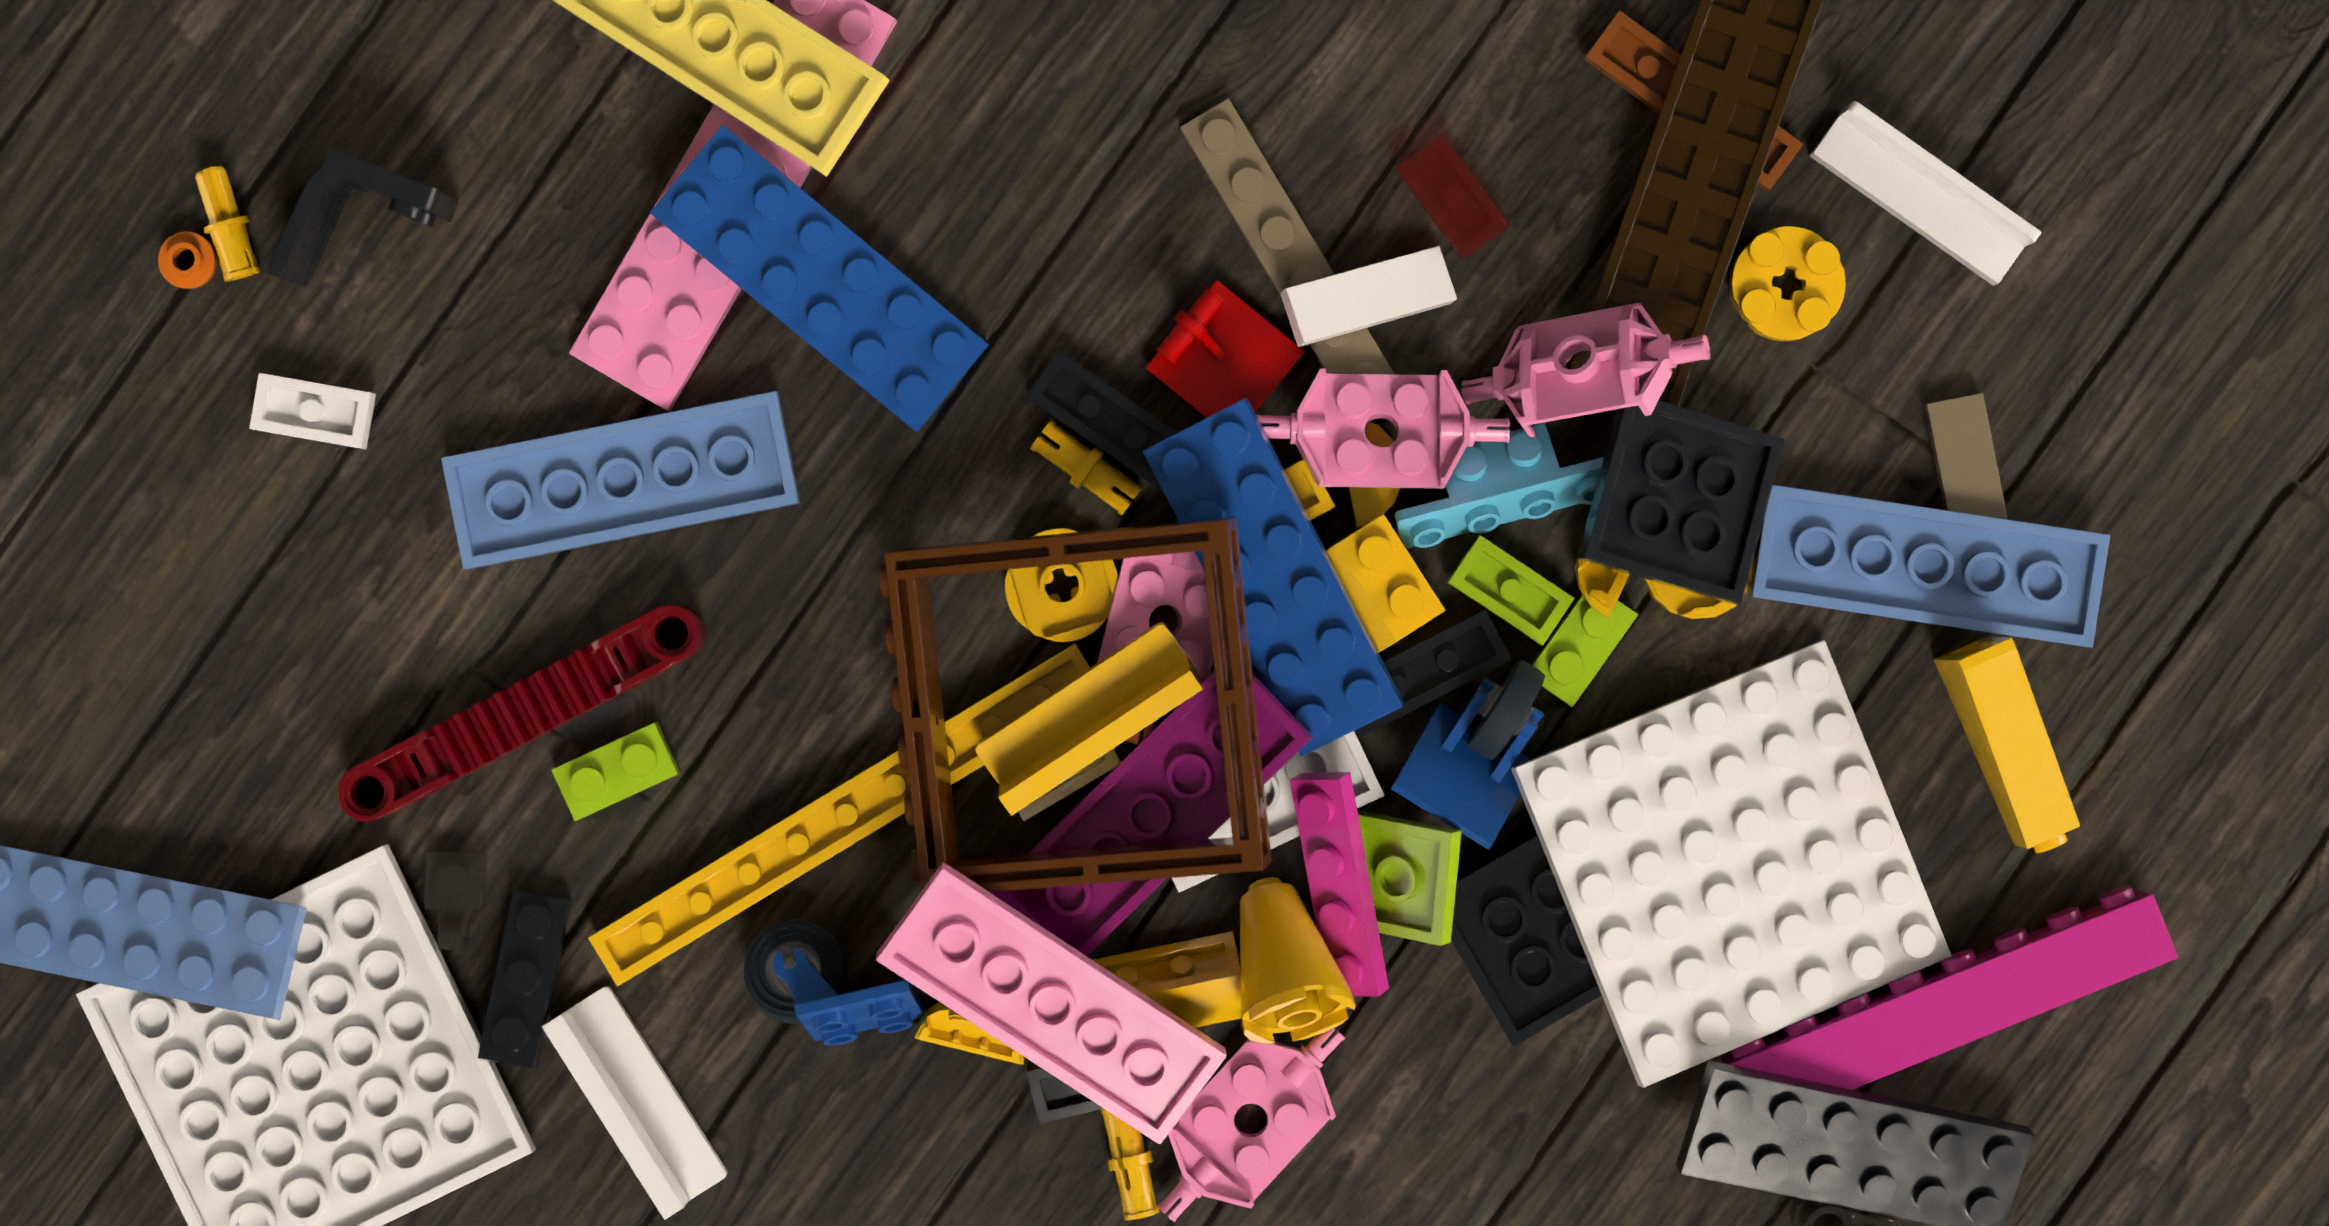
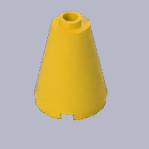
M1274 877L1264 878L1252 883L1248 888L1249 891L1240 899L1241 1025L1244 1035L1250 1041L1273 1044L1275 1043L1273 1033L1290 1032L1292 1041H1298L1325 1033L1341 1025L1349 1018L1346 1008L1349 1007L1355 1010L1354 996L1295 887L1292 884L1283 883L1279 878Z

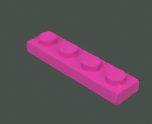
M1300 773L1290 780L1316 927L1351 989L1353 996L1379 997L1389 989L1351 773Z

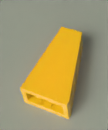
M1983 637L1933 659L2013 844L2026 849L2033 847L2035 853H2041L2067 842L2068 839L2065 833L2080 827V823L2012 637Z

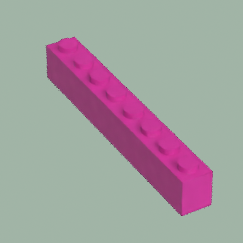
M2123 886L2099 896L2098 899L2101 904L2081 913L2078 907H2071L2056 912L2046 918L2048 926L2027 934L2025 928L2004 933L1993 939L1994 948L1977 955L1974 954L1972 949L1954 953L1951 957L1940 961L1943 967L1940 970L1922 976L1919 970L1888 983L1890 988L1888 991L1870 998L1868 993H1864L1836 1005L1837 1011L1818 1019H1816L1815 1015L1783 1028L1785 1032L1766 1040L1761 1037L1731 1050V1054L1721 1057L1719 1060L1724 1064L1853 1090L2179 957L2154 895L2140 890L2133 891L2131 886Z

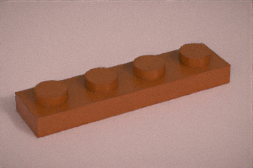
M1619 10L1584 60L1659 114L1680 54ZM1778 126L1757 185L1765 192L1771 190L1803 146L1802 142L1780 126Z

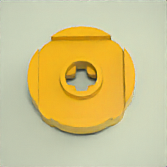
M1777 227L1753 238L1736 256L1729 275V295L1735 310L1738 309L1741 318L1748 323L1747 326L1756 334L1775 341L1799 340L1825 328L1838 312L1845 294V272L1840 262V254L1837 248L1832 243L1825 241L1817 233L1800 227ZM1785 268L1794 270L1795 278L1802 282L1801 290L1794 291L1790 300L1781 298V289L1772 286L1773 276H1782Z
M1058 528L1046 530L1034 536L1073 533L1077 531ZM1113 560L1008 569L1005 578L1006 599L1016 620L1034 635L1055 642L1075 641L1094 633L1108 618L1118 580V573ZM1061 568L1067 577L1076 576L1079 582V586L1071 590L1072 599L1067 602H1061L1058 594L1048 595L1046 591V584L1054 581L1053 571Z

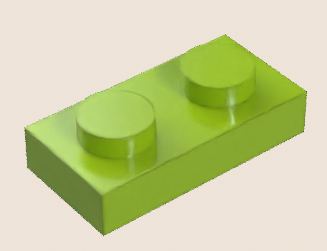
M1481 535L1477 536L1447 581L1448 584L1542 646L1575 599Z
M1581 593L1531 664L1545 675L1542 687L1568 706L1573 707L1638 614L1617 600L1608 619L1591 607Z
M658 722L652 723L551 770L574 821H578L681 773Z

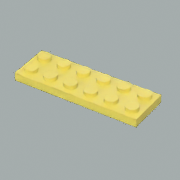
M553 0L826 177L890 81L876 69L767 0Z

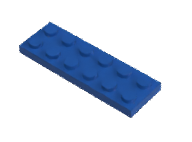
M723 124L650 212L653 217L915 432L919 431L989 345Z
M1247 397L1143 451L1179 522L1228 517L1237 518L1251 662L1263 685L1312 734L1313 738L1298 751L1300 757L1403 707L1404 701ZM1203 551L1195 552L1204 569Z

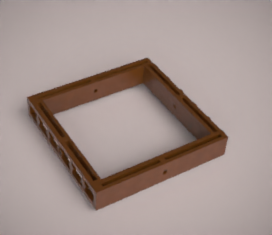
M1236 517L907 548L885 553L886 563L880 565L879 583L883 597L890 598L892 621H887L885 637L889 654L896 655L898 678H894L892 681V700L896 712H902L904 735H900L898 740V755L901 767L909 771L911 791L905 794L904 810L908 825L915 826L917 848H913L911 851L910 863L913 880L921 882L922 890L942 862L988 892L1264 871L1272 862ZM1203 551L1232 837L959 859L929 577Z

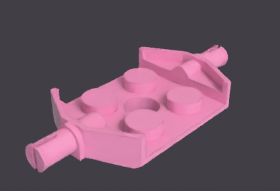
M1639 302L1521 325L1515 330L1499 365L1493 367V376L1468 381L1463 380L1461 391L1464 402L1467 405L1495 398L1505 400L1527 435L1534 437L1535 431L1531 425L1636 405L1640 407L1645 416L1651 415L1672 375V368H1676L1677 364L1710 359V346L1706 335L1672 341L1669 334L1663 335ZM1580 351L1591 352L1590 358L1582 367L1577 369L1565 368L1566 363L1573 354Z
M1320 368L1297 413H1291L1290 416L1256 414L1268 438L1290 439V444H1296L1318 487L1444 489L1467 447H1473L1475 441L1509 443L1510 430H1508L1510 427L1509 418L1481 419L1470 415L1447 370H1441L1439 375L1326 374V368ZM1381 418L1391 422L1397 431L1396 441L1387 447H1377L1371 444L1365 435V427L1370 421Z
M1195 552L1124 558L1097 663L1150 629L1149 618L1153 610L1162 605H1169L1178 617L1177 627L1172 634L1201 674L1203 683L1210 676L1214 656L1205 571ZM1154 722L1127 739L1126 742L1137 745L1141 744L1152 733Z
M1335 1028L1316 1035L1306 1046L1301 1044L1299 1048L1279 1042L1263 1044L1248 1039L1203 1087L1168 1134L1182 1173L1179 1176L1180 1182L1161 1203L1157 1204L1164 1214L1171 1208L1167 1213L1169 1219L1175 1222L1196 1197L1200 1198L1202 1195L1251 1209L1255 1205L1254 1200L1328 1120L1331 1119L1333 1121L1336 1115L1320 1068L1323 1066V1061L1345 1039L1338 1030L1330 1038L1329 1036L1335 1031ZM1245 1104H1257L1267 1113V1122L1258 1133H1243L1235 1125L1234 1116L1237 1110Z

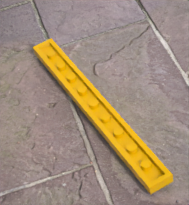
M1076 643L944 722L951 785L984 765L975 752L978 742L1090 668ZM898 751L588 938L617 987L904 814L905 794L911 791L909 771L901 767Z

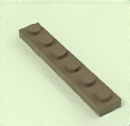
M1229 98L1180 127L1182 135L1280 298V293L1286 288L1335 275ZM1367 328L1309 344L1322 368H1326V374L1395 375Z

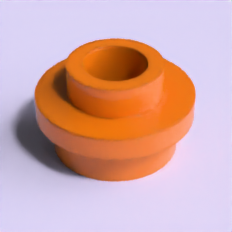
M180 232L172 235L163 243L158 255V265L161 274L170 284L182 289H195L203 286L212 278L217 266V256L214 247L205 237L193 232ZM184 250H191L195 257L193 266L188 270H181L177 262L179 254Z

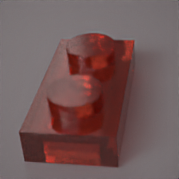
M1443 134L1396 167L1395 171L1462 261L1510 226Z

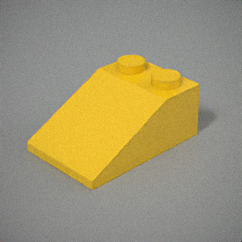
M1384 514L1326 550L1378 653L1446 611Z

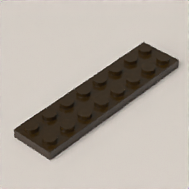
M1699 0L1589 312L1640 302L1663 335L1669 334L1672 341L1704 335L1823 0ZM1580 351L1575 353L1569 369L1582 367L1590 358L1591 352ZM1694 361L1677 364L1676 368H1672V375L1659 401L1679 406Z

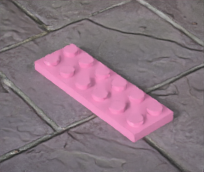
M944 862L941 863L876 954V961L1158 1144H1161L1227 1056L1224 1046Z

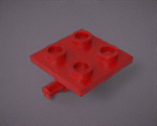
M1217 280L1211 288L1206 286L1204 292L1186 313L1180 310L1175 316L1176 326L1161 345L1156 348L1158 353L1148 364L1146 370L1205 418L1246 397L1256 413L1305 351Z

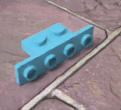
M1545 423L1531 426L1535 431L1534 437H1529L1522 428L1510 431L1509 443L1475 441L1473 447L1465 449L1444 488L1447 498L1399 510L1395 513L1397 535L1406 549L1413 547L1427 548L1435 546L1447 538L1470 532H1489L1498 525L1523 518L1539 519L1549 515L1554 510L1581 503L1591 505L1604 457L1560 468Z

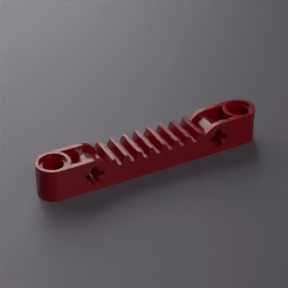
M666 605L652 610L597 639L588 646L575 651L572 655L554 662L551 666L539 670L532 676L514 683L511 687L493 694L490 698L453 715L450 719L432 726V728L414 735L353 767L343 775L338 785L337 796L341 808L348 816L358 821L367 822L391 816L691 659L701 650L705 643L706 628L703 619L695 610L687 606ZM672 617L681 619L688 629L687 641L681 648L676 650L667 647L661 638V628L664 622ZM368 776L378 779L383 785L384 798L377 807L366 804L361 796V785Z

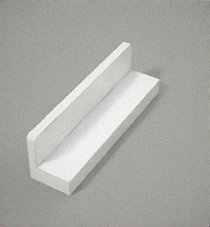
M1856 101L1851 102L1840 111L1809 155L1993 286L2000 283L2024 247L2035 243L2041 234L2040 230Z
M605 986L542 1026L664 1220L683 1209L691 1199L727 1176V1169L611 987Z

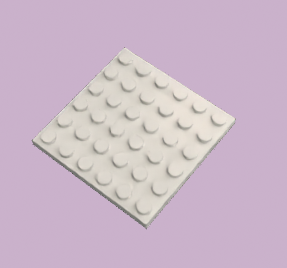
M1825 640L1802 647L1511 768L1638 1086L1643 1088L1952 956Z
M389 844L370 851L272 899L307 908L280 1020L101 983L76 994L188 1226H382L536 1150L495 1063L478 1059L482 1036Z

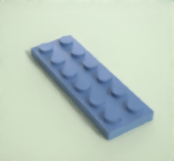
M777 391L441 458L463 570L800 504L779 393Z
M1773 485L1758 539L1755 557L1756 565L1749 597L2093 648L2110 535Z
M0 845V963L271 1019H281L307 910L306 907Z

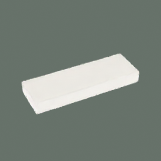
M1440 246L1289 287L1280 293L1298 347L1449 305L1457 300Z

